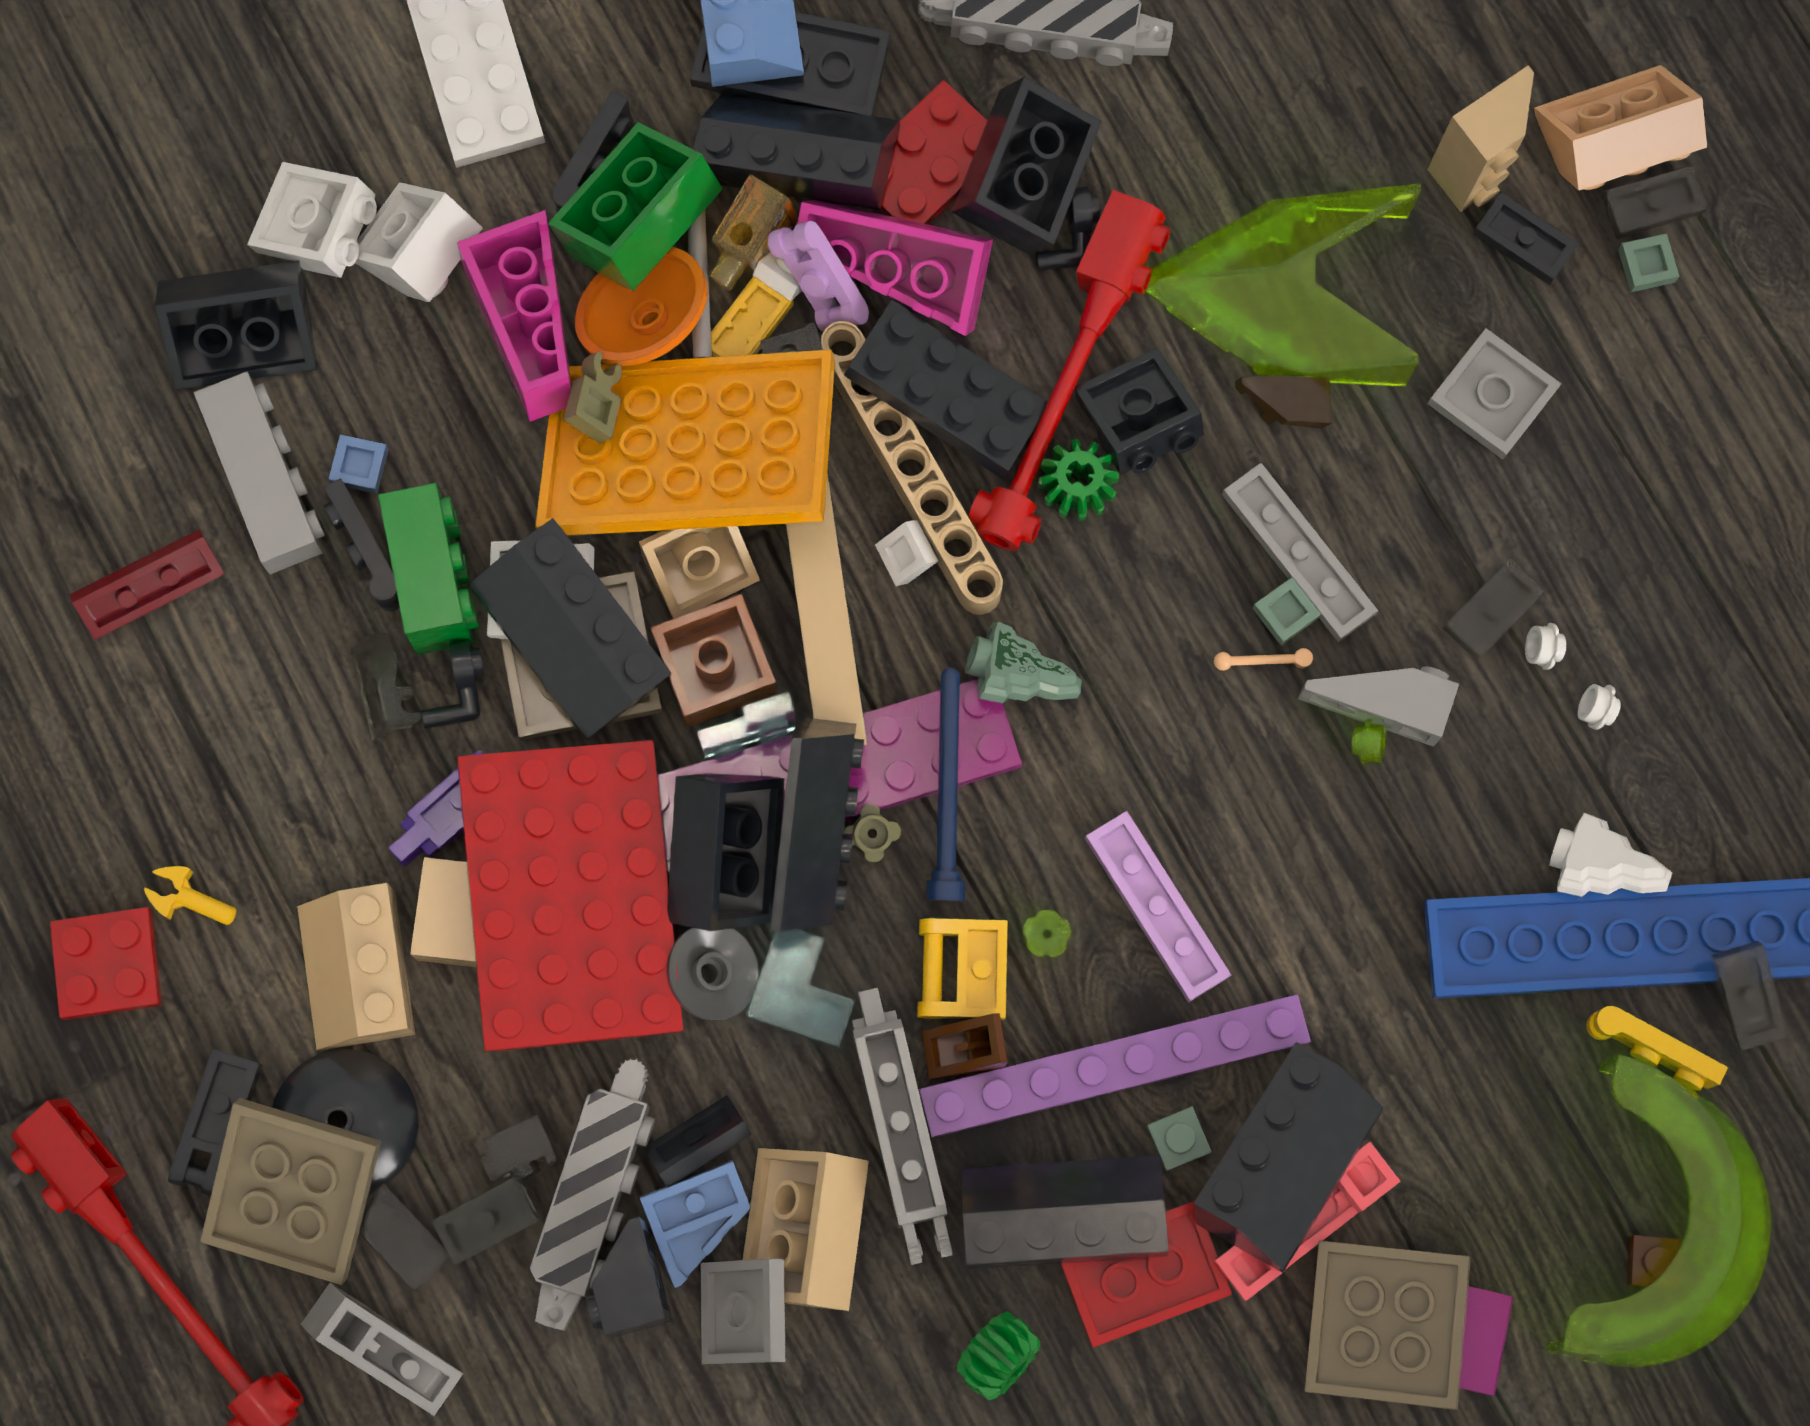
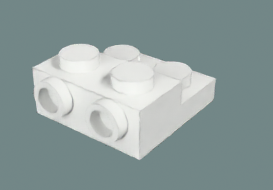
M282 162L247 245L259 254L290 261H300V266L303 270L341 278L345 267L352 266L358 258L359 245L357 239L363 224L368 225L375 218L377 206L374 198L376 194L358 177Z

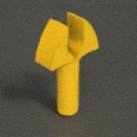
M173 866L152 871L156 876L173 881L174 888L179 891L176 895L160 896L158 893L144 888L149 901L155 909L169 920L172 918L175 909L186 907L225 925H230L236 917L235 907L191 888L189 879L193 871L190 868Z

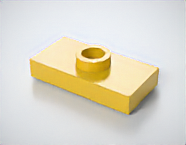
M753 276L711 331L712 357L757 354L793 307V299L789 301Z

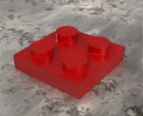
M145 907L50 921L59 1017L61 1019L69 1020L162 1006L153 917L150 908Z

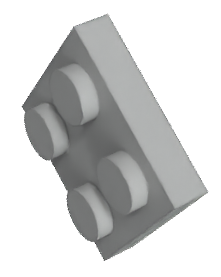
M1485 328L1430 398L1428 405L1503 460L1558 390L1561 383Z
M784 1259L701 1263L702 1364L785 1362Z

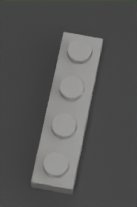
M1262 463L1223 490L1222 496L1288 579L1294 578L1321 613L1319 619L1337 642H1340L1376 615L1378 609Z

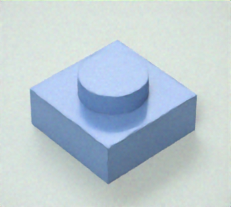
M340 435L329 475L330 483L341 478L346 488L378 494L389 451L387 445Z

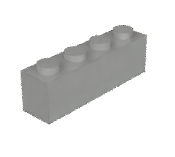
M244 372L194 392L259 559L269 575L323 554L317 539L325 536L324 530L315 510L313 509L308 512L305 510L300 496L308 494L298 467L289 470L283 454L290 452L291 448L281 425L272 427L266 412L273 410L274 406L264 383L255 385L249 373Z

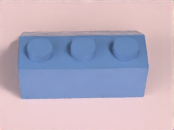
M700 0L712 87L804 75L793 0Z

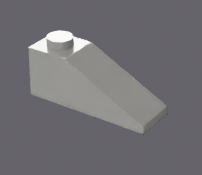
M1422 667L1421 670L1408 668L1307 680L1300 691L1298 699L1434 746L1442 738L1459 684L1448 680L1449 675L1436 668Z
M331 1282L301 1323L303 1328L316 1341L433 1416H435L463 1375L460 1370Z

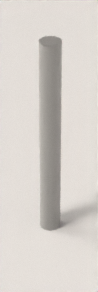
M704 210L688 228V252L702 268L708 285V296L704 311L692 330L693 358L712 357L706 216Z

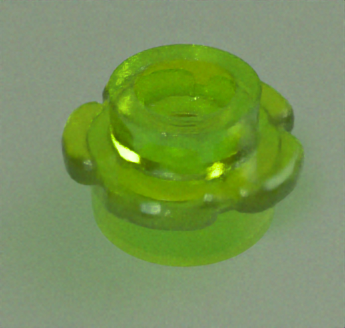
M1368 718L1365 722V727H1355L1352 740V755H1359L1362 765L1368 762H1382L1386 744V725L1373 724V719Z
M1039 911L1035 918H1029L1024 925L1023 935L1027 938L1026 946L1031 953L1039 957L1049 955L1050 957L1061 955L1067 948L1066 941L1071 937V927L1068 921L1058 916V913L1055 911ZM1044 930L1051 931L1052 936L1049 939L1043 937L1042 932Z

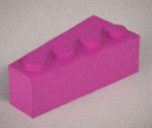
M814 199L801 202L797 224L807 221L816 222L849 276L885 296H890L912 307L913 310L929 318L932 317L950 326V329L964 336L975 330L993 239Z
M544 210L457 242L464 273L530 422L566 409L572 386L552 240L546 211Z

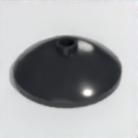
M352 1049L333 1050L308 1059L286 1078L278 1090L272 1108L331 1125V1118L335 1113L345 1112L348 1121L343 1129L381 1140L369 1193L385 1186L400 1173L411 1157L418 1137V1107L409 1084L391 1064L378 1056L364 1051Z

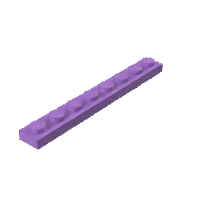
M1297 994L919 1089L930 1137L935 1138L1289 1049L1296 1042L1301 1045L1309 1044L1311 1040Z

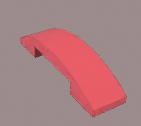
M1368 1142L1359 1149L1286 1269L1318 1245L1319 1241H1323L1356 1214L1365 1210L1401 1182L1371 1142ZM1234 1245L1214 1261L1244 1302L1282 1274V1272Z

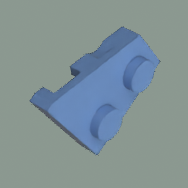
M733 1160L677 1181L669 1187L665 1186L640 1196L674 1288L681 1286L688 1279L690 1273L714 1250L725 1234L751 1208Z

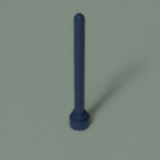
M952 667L944 669L941 673L936 871H932L931 880L926 881V900L965 901V881H961V871H956L960 674Z

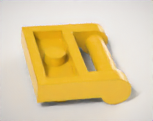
M920 919L919 935L924 936L922 1001L917 1002V1017L922 1019H973L993 1013H1000L1001 1020H1005L1007 920ZM958 936L956 1002L942 1001L943 937Z

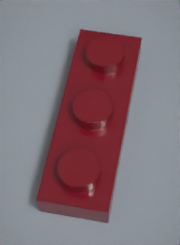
M198 529L69 595L72 604L92 637L96 640L224 575V572L203 533Z

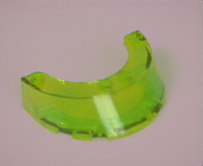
M1618 1054L1600 1062L1599 1072L1612 1075L1611 1092L1615 1101L1622 1108L1640 1117L1639 1121L1648 1123L1653 1127L1675 1154L1687 1185L1689 1203L1687 1227L1684 1239L1674 1260L1656 1281L1638 1293L1621 1300L1600 1304H1584L1576 1307L1570 1313L1566 1322L1563 1341L1548 1342L1546 1352L1608 1366L1640 1367L1674 1361L1697 1351L1721 1335L1739 1317L1757 1289L1765 1269L1770 1246L1771 1210L1768 1191L1757 1159L1734 1123L1711 1101L1685 1084L1648 1064Z

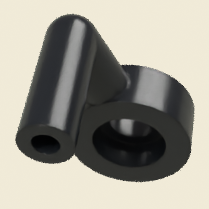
M1087 186L1076 187L1067 210V221L1072 235L1073 249L1036 252L1037 271L1079 266L1091 239L1093 223H1098L1100 219L1098 196L1090 195Z
M468 639L449 642L460 704L421 710L424 729L474 721L480 716L475 677L484 676L480 647L470 649Z

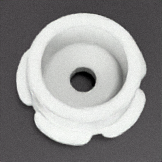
M1548 623L1547 626L1543 627L1533 626L1527 635L1525 643L1527 661L1531 664L1542 666L1543 670H1549L1555 665V662H1560L1563 659L1566 651L1565 636L1559 633V629L1554 623Z
M1596 684L1589 686L1580 700L1578 718L1588 722V726L1595 730L1602 728L1604 725H1611L1618 716L1621 705L1620 700L1614 696L1615 688L1611 685H1606L1605 688Z

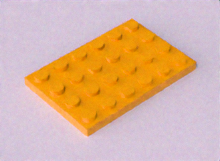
M832 350L660 360L621 366V378L611 388L613 393L621 397L612 438L601 443L565 422L563 419L566 409L549 415L536 529L552 518L555 519L567 536L824 522L835 359ZM601 364V369L604 372L606 368L612 365ZM569 366L572 384L573 380L583 376L582 366Z

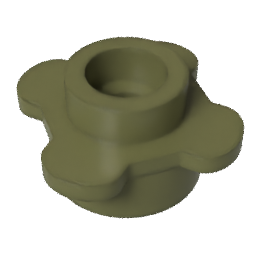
M868 804L861 808L859 819L854 825L847 826L844 829V833L853 834L852 845H856L864 852L866 860L878 862L884 857V850L889 847L891 842L900 838L901 828L897 822H889L880 815V809L876 805ZM869 829L876 830L877 834L874 838L868 836Z

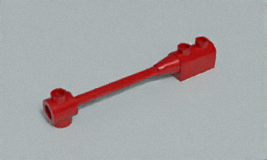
M1115 190L1111 192L1076 270L1079 289L1088 292V296L1080 319V331L1010 488L995 487L992 493L980 490L971 506L968 518L974 528H976L975 530L979 537L991 545L1008 551H1018L1022 541L1033 544L1038 535L1042 518L1034 515L1037 506L1026 497L1096 339L1100 338L1123 304L1129 302L1133 292L1141 295L1146 292L1153 272L1152 268L1145 266L1151 251L1162 254L1169 240L1171 228L1163 225L1166 219L1164 213L1146 201Z
M67 1098L47 1100L12 1133L11 1138L18 1145L11 1153L13 1162L21 1171L28 1175H32L36 1170L39 1171L49 1184L41 1191V1195L54 1211L62 1213L68 1208L72 1214L80 1216L112 1244L119 1246L238 1395L227 1407L234 1415L227 1422V1426L290 1425L299 1415L296 1408L304 1401L299 1388L288 1376L281 1372H276L272 1377L268 1374L264 1375L255 1382L250 1378L133 1232L134 1228L112 1189L128 1173Z

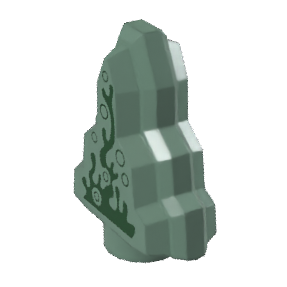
M992 622L987 638L977 636L973 641L967 657L965 673L978 677V699L1004 703L1007 699L1028 701L1034 696L1044 699L1062 700L1078 698L1081 693L1082 680L1076 676L1073 670L1059 661L1042 656L1034 643L1017 636L1016 631L1006 624Z

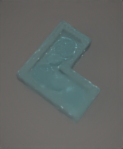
M789 692L742 706L743 717L697 731L705 759L715 756L716 761L743 753V746L761 741L762 746L789 738L788 732L793 731L796 726L795 709Z
M799 929L784 932L775 931L746 1014L748 1018L840 1048L855 1000L810 985L825 938Z

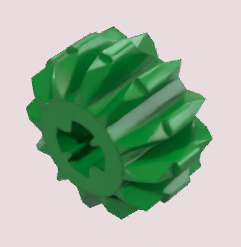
M1076 438L1071 441L1070 453L1064 447L1057 445L1053 448L1054 459H1043L1041 469L1047 475L1039 478L1038 487L1049 491L1044 498L1046 506H1052L1061 502L1058 514L1061 518H1065L1070 508L1076 509L1077 519L1084 521L1087 515V507L1093 513L1100 515L1104 512L1105 508L1102 500L1114 501L1117 492L1110 485L1118 482L1119 472L1108 469L1113 461L1111 454H1104L1099 458L1096 457L1099 446L1096 442H1092L1089 445L1088 451H1081V443ZM1071 474H1074L1077 478L1086 476L1088 478L1086 486H1083L1080 482L1071 484Z
M1008 1311L1001 1313L997 1317H993L984 1328L981 1327L979 1333L970 1340L968 1347L961 1353V1359L958 1361L956 1371L964 1378V1382L977 1394L980 1393L988 1400L998 1398L999 1395L1005 1394L1008 1388L1015 1384L1018 1378L1026 1372V1368L1035 1359V1354L1039 1350L1040 1340L1032 1332L1031 1327L1022 1319L1016 1318Z

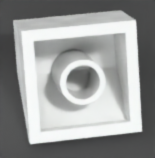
M399 182L375 215L374 220L357 240L359 255L355 263L404 295L430 302L433 297L440 294L446 287L448 276L461 260L457 242L478 235L483 227L446 193Z

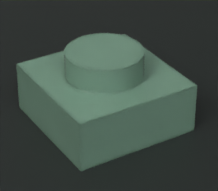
M1667 233L1625 242L1618 249L1630 293L1675 283L1680 277Z
M1293 577L1255 603L1252 608L1281 646L1321 616V613Z
M1193 1106L1146 1126L1156 1153L1160 1155L1164 1172L1212 1152Z

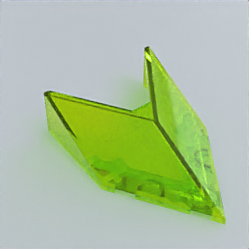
M1421 183L1270 200L1152 268V277L1145 293L1167 307L1168 312L1227 353L1231 351L1252 366L1251 370L1260 376L1329 378L1330 383L1406 386L1418 365V354L1316 284L1315 263L1317 254L1381 217L1408 219L1421 192Z

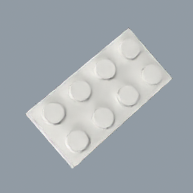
M407 0L456 168L545 143L503 0Z

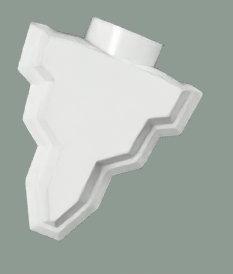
M1583 813L1574 832L1563 828L1560 829L1549 866L1562 869L1557 891L1581 897L1588 891L1608 895L1620 888L1637 893L1665 892L1672 876V872L1654 857L1633 850L1627 837L1609 830L1607 821L1587 813Z

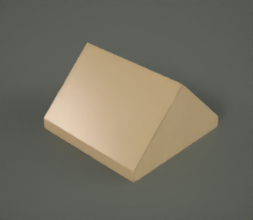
M738 526L662 530L639 541L643 560L673 619L702 609L760 581Z

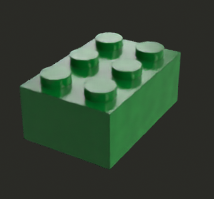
M638 122L550 220L548 225L572 259L634 291L722 191V187L701 153Z
M436 483L378 494L404 632L416 654L422 655L450 649L449 642L468 639L469 644H474L471 629L479 628L476 606L474 600H471L469 589H463L462 585L470 582V574L465 554H462L460 543H454V538L462 537L457 511L453 509L451 497H442Z

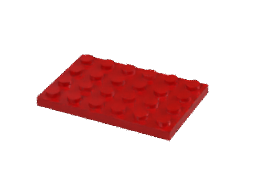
M653 740L458 756L457 766L484 1053L683 1032L681 1005L671 991L667 976V962L671 948L674 945L673 926L669 921L667 913L669 887ZM676 965V975H677V981H678L677 965Z

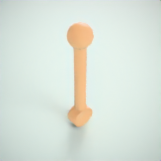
M1306 648L1297 650L1295 654L1230 656L1226 652H1220L1214 657L1215 667L1223 671L1234 665L1291 663L1303 669L1307 668L1313 661V654Z

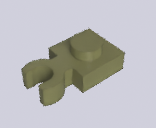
M598 351L583 360V376L572 382L563 420L601 443L612 438L621 397L613 393L611 388L612 385L620 380L622 368L621 365L616 363L606 368L603 372L600 364L603 354Z

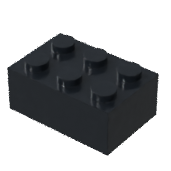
M1025 77L1000 89L951 213L1029 255L1054 245L1102 121Z

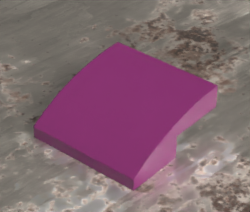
M1468 1286L1460 1389L1495 1396L1514 1297Z

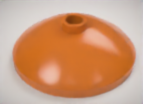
M672 247L634 291L598 273L586 287L576 309L575 329L579 341L590 355L598 351L603 354L601 362L610 365L616 363L621 366L636 365L665 355L677 347L698 323L707 302L708 285L706 276L698 262L690 254L675 247Z

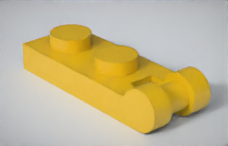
M1607 1006L1591 1014L1587 1019L1586 1028L1591 1037L1597 1040H1606L1610 1037L1632 1048L1630 1055L1638 1061L1652 1067H1657L1658 1063L1676 1072L1674 1075L1676 1081L1693 1090L1701 1091L1702 1087L1709 1089L1720 1085L1728 1069L1727 1066L1618 1007Z

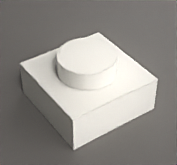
M770 252L758 262L753 276L786 299L791 301L802 292V289L782 258H777Z
M918 520L904 522L875 544L895 586L908 584L938 562Z

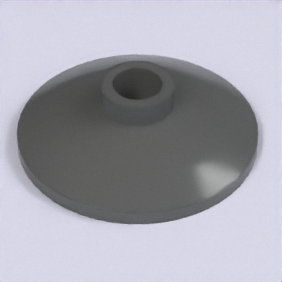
M697 928L686 930L675 941L667 962L668 982L674 997L687 1012L704 1020L719 1021L739 1014L749 1005L758 986L759 969L755 953L748 941L733 928L711 932ZM676 965H677L678 981H677V975H676ZM702 966L707 967L711 972L709 983L705 982L702 977Z

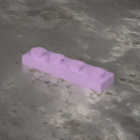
M1127 811L1086 835L1085 840L1188 1003L1231 976L1229 970Z

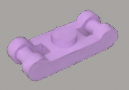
M807 221L797 224L794 230L786 227L770 232L768 246L771 253L777 258H782L815 310V321L822 332L830 324L838 321H847L856 326L867 322L869 311L864 298L816 222ZM834 297H836V299L838 300V302L840 303V305L837 304V302H836V300L834 299Z

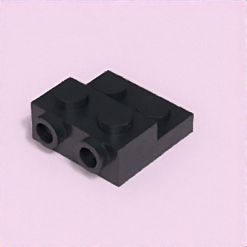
M1158 348L1090 379L1074 389L1077 401L1097 430L1099 443L1106 454H1111L1113 457L1112 463L1120 475L1130 470L1137 474L1146 472L1155 465L1157 457L1171 450H1174L1176 453L1188 452L1196 446L1199 437L1204 435L1201 411Z

